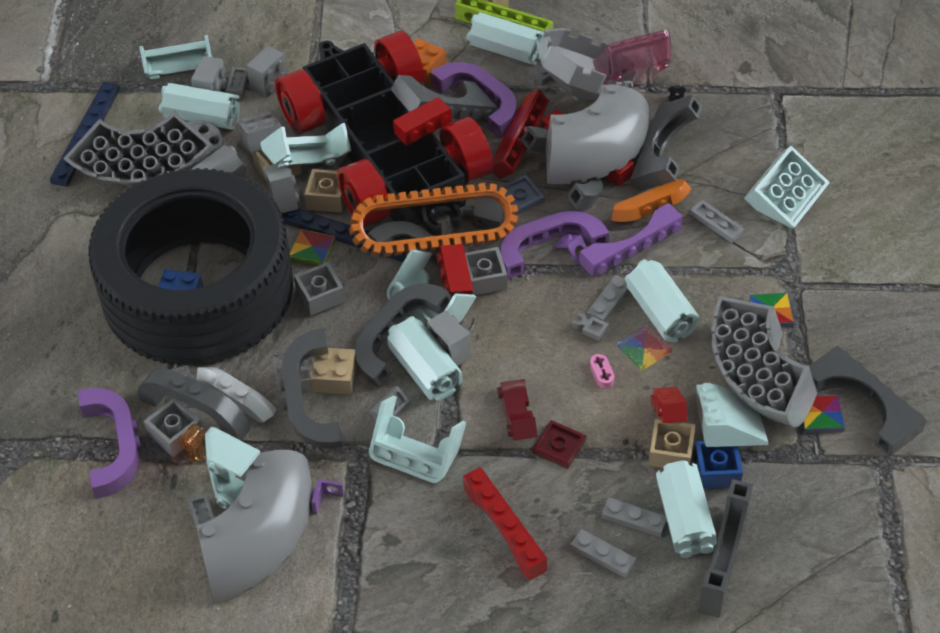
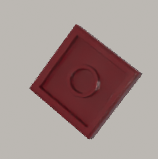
M550 420L532 448V453L568 469L585 443L587 435Z

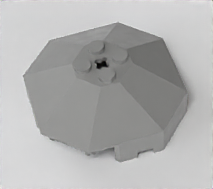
M566 28L544 30L537 46L542 66L560 86L559 89L571 94L573 99L577 101H582V99L597 100L600 96L601 85L612 84L633 88V82L638 74V69L634 66V60L609 43L602 41L600 45L592 43V37L579 34V37L576 38L571 36V30Z

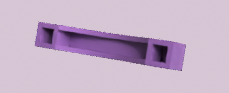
M668 203L655 210L649 224L635 236L614 243H594L581 250L580 264L592 277L602 274L607 269L620 264L629 257H633L643 249H648L654 243L664 240L665 237L672 233H677L682 228L683 216Z

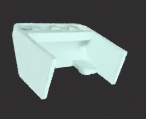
M204 35L205 41L144 50L143 46H139L145 76L150 77V80L159 79L160 75L196 70L203 56L212 57L208 35Z
M345 123L340 124L328 134L321 136L287 137L285 127H280L260 142L262 151L279 168H286L289 165L316 163L333 165L337 163L336 160L351 151Z
M410 250L387 289L388 300L408 286L423 283L429 284L430 277L424 267L433 254L431 251ZM454 294L445 310L451 316L454 315L460 323L476 299V296ZM420 308L410 312L405 318L408 319L413 316L416 320H420L428 329L427 321L439 314L427 308Z
M393 395L382 401L369 448L370 457L378 463L432 483L441 481L459 451L466 422L462 421L452 427L450 436L442 439L439 447L435 448L403 436L404 423L400 418L393 416L396 396Z
M210 427L205 433L207 466L217 500L216 503L221 508L228 509L239 496L245 483L236 476L241 478L258 457L260 450L215 427Z

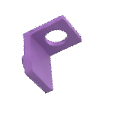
M567 234L554 244L555 248H568L575 263L580 262V256H577L575 253L576 247L587 248L581 235Z
M318 479L316 489H312L311 492L313 513H318L323 494L343 497V483ZM328 486H334L338 490H331Z

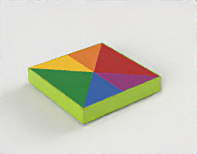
M300 229L290 251L291 261L314 266L326 263L336 241L335 236Z

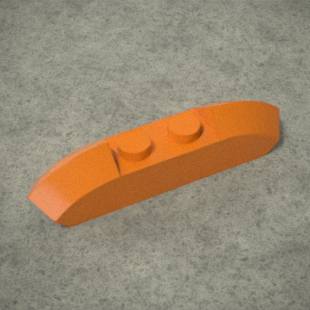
M676 179L674 182L661 185L616 203L613 208L611 221L631 222L649 216L655 210L668 203L673 206L689 194L691 187L685 180Z

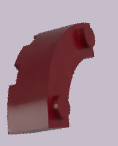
M525 379L501 382L500 387H497L498 398L503 401L508 438L511 437L513 441L537 438L535 417L532 411H527L526 408L529 406Z

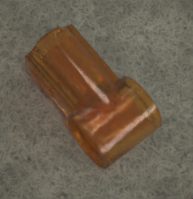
M192 424L179 438V442L187 450L188 458L193 462L202 461L206 456L203 444L205 431L196 424Z

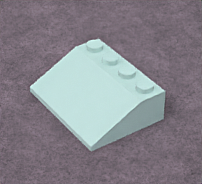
M789 146L779 154L744 199L756 211L793 229L830 182L792 146Z
M711 383L696 385V409L706 447L768 445L760 413L742 401L734 391Z

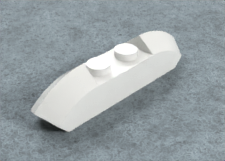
M201 367L197 369L196 381L223 393L243 413L259 423L265 422L275 414L276 408L264 396L228 373L215 367Z

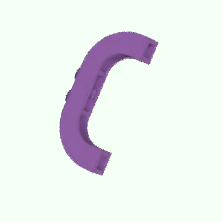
M464 62L448 63L430 72L431 85L442 93L453 86L460 85L462 81L475 82L499 108L488 116V129L499 138L506 134L516 114V98L504 83L498 81L492 74H489L481 67Z
M579 211L559 212L518 226L504 238L501 245V256L507 272V279L524 274V260L520 253L530 246L567 234L581 235L589 246L594 243H609V231L599 219Z
M90 388L78 391L79 405L83 418L106 415L114 419L119 443V455L112 464L105 468L89 471L91 487L95 499L120 491L134 478L139 466L138 447H141L139 435H135V431H138L136 419L132 420L126 401L111 390Z

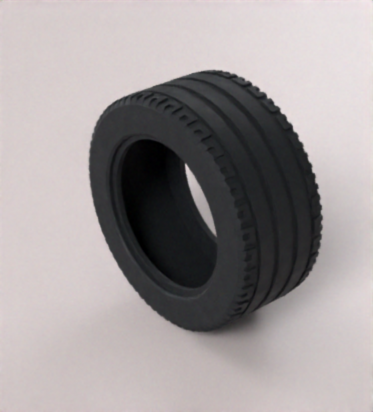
M188 168L187 170H172L169 173L163 172L161 175L157 174L155 177H149L145 181H140L139 184H134L132 188H127L126 192H122L119 194V197L114 198V201L108 204L109 207L103 210L104 213L100 214V219H97L89 239L88 255L91 273L103 314L109 327L123 344H126L127 348H131L135 353L138 352L140 356L144 355L147 359L152 358L156 362L160 361L163 364L168 363L169 365L177 364V366L185 364V366H190V364L198 366V364L206 365L209 362L212 364L218 360L223 361L225 358L230 359L231 356H237L240 352L244 353L248 348H253L254 344H259L261 339H265L267 334H270L272 329L276 328L277 323H280L282 317H284L293 291V270L286 227L276 202L273 201L271 196L269 197L267 192H264L263 188L258 187L256 183L253 184L251 180H246L243 176L239 177L238 174L233 175L231 172H224V170L216 171V169L208 170V168ZM196 242L219 243L230 246L245 255L240 265L225 278L197 289H163L140 279L146 268L157 257L185 244Z

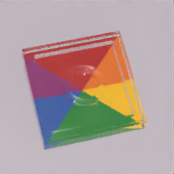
M648 324L617 342V347L641 371L672 352V347Z

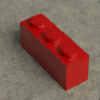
M437 97L393 120L394 132L407 146L451 123V108Z
M463 244L440 246V252L437 253L436 260L437 264L441 266L440 279L444 280L443 289L449 292L451 298L454 294L472 295L473 286Z
M678 387L653 388V394L650 395L651 407L653 406L654 412H656L657 417L661 419L662 423L687 422V402Z

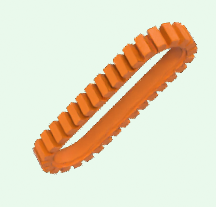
M479 183L475 188L474 184L467 185L464 189L463 185L456 186L453 190L451 187H444L442 191H440V188H436L430 194L429 189L422 190L419 195L417 191H410L407 196L406 192H401L396 196V200L394 193L387 194L385 198H383V195H376L373 201L370 197L357 206L350 218L349 224L352 225L349 228L350 235H356L352 240L355 246L363 243L360 250L366 254L370 248V256L378 257L381 250L383 257H390L393 251L394 256L402 255L404 251L406 254H409L410 250L416 249L426 251L428 248V251H436L442 245L463 244L464 247H469L472 243L474 246H478L483 242L486 245L492 244L495 240L496 242L502 240L513 230L518 216L515 215L518 212L517 205H511L515 201L512 194L507 197L504 196L508 190L501 187L497 192V184L492 183L487 188L485 183ZM491 198L499 203L504 212L502 225L494 229L391 242H376L370 239L363 229V219L368 213L393 208Z

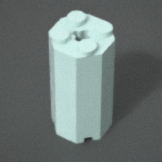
M481 12L478 15H473L471 20L472 27L466 37V40L470 41V45L532 65L537 63L534 61L536 58H540L537 46L544 32Z
M168 83L167 86L162 87L161 94L163 97L162 103L159 105V113H162L164 118L175 112L186 121H206L219 128L234 129L235 126H232V124L237 123L240 112V102L236 101V98L239 99V95Z
M641 260L637 267L625 277L627 288L665 341L675 343L678 341L676 339L678 337L687 338L698 327L697 319L699 320V315L661 263L653 260Z
M412 316L388 330V348L429 400L435 398L436 401H441L456 391L455 385L458 383L460 386L463 382L462 371L420 320H416Z
M684 460L668 463L663 467V472L660 473V470L656 472V479L674 550L680 554L681 558H689L700 553H711L714 550L713 546L717 544L716 533L697 464L692 463V466H690L688 461Z

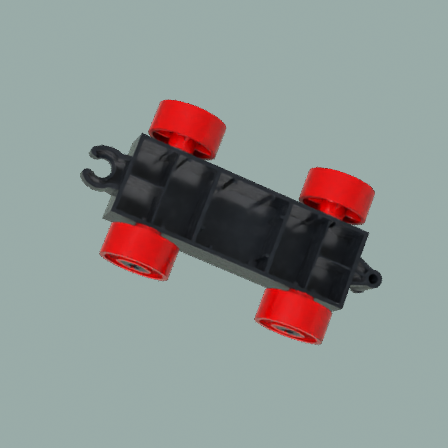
M402 30L375 40L374 54L365 43L344 51L335 46L331 41H322L318 46L319 61L275 79V91L280 108L295 134H303L324 124L329 131H332L340 124L345 123L351 151L346 155L352 164L337 170V181L343 201L351 216L360 203L362 204L365 199L370 197L373 201L376 195H383V198H385L387 194L394 193L396 200V196L401 192H406L407 196L410 191H417L419 195L422 190L429 189V194L436 188H440V191H442L444 187H451L453 190L456 186L463 185L464 189L465 184L485 177L493 171L492 154L486 137L479 125L471 117H465L441 127L439 132L440 142L432 132L406 146L395 134L393 120L409 112L391 91L398 75L412 76L418 83L424 84V70L419 53L411 38ZM466 200L373 211L364 217L363 227L390 216L393 221H406L416 225L423 224L424 229L431 235L440 236L442 235V224L434 219L447 214L450 216L452 227L455 229L460 228L462 221L460 208L466 205Z

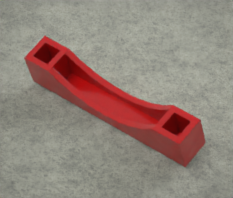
M479 467L463 475L465 492L472 502L481 508L496 525L526 578L530 581L547 572V557L484 470Z

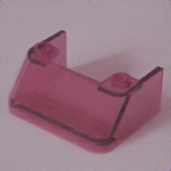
M669 30L626 39L606 46L592 61L595 71L607 75L602 85H606L610 80H613V82L622 80V76L628 72L651 66L658 68L659 72L668 68L672 62Z

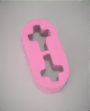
M602 354L593 355L590 360V369L597 385L603 389L611 388L614 384L615 376L607 357ZM602 375H605L606 379L609 380L606 381L604 378H602Z

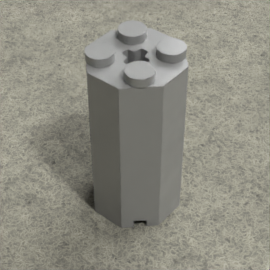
M223 145L191 169L208 168V170H224V172H231L233 175L238 174L239 177L245 175L247 166L239 159L237 151L233 146L227 147Z

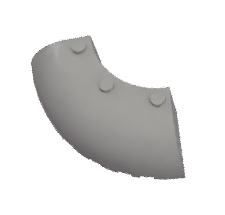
M612 84L601 85L600 96L588 108L571 114L551 115L545 147L548 184H571V181L577 180L587 182L589 178L596 177L599 179L609 175V172L613 170L618 171L626 166L629 160L634 159L638 155L647 136L649 107L646 99L639 92L629 87Z
M173 112L165 120L156 124L155 127L147 130L123 131L99 119L63 159L77 170L92 178L116 185L133 186L134 184H139L142 180H147L149 177H155L157 174L161 175L163 172L169 173L172 170L179 171V169L187 170L209 156L216 148L179 115Z
M719 296L713 314L714 320L711 332L714 355L723 377L738 397L758 413L788 426H800L810 412L817 395V390L809 366L797 363L785 357L779 351L783 333L775 308L773 306Z
M273 450L260 453L247 469L244 486L233 504L214 519L196 525L214 605L240 596V593L249 588L253 589L258 586L259 582L267 576L270 577L280 568V564L295 550L299 543L298 540L307 526L311 508L312 479L308 460L303 454L292 450Z

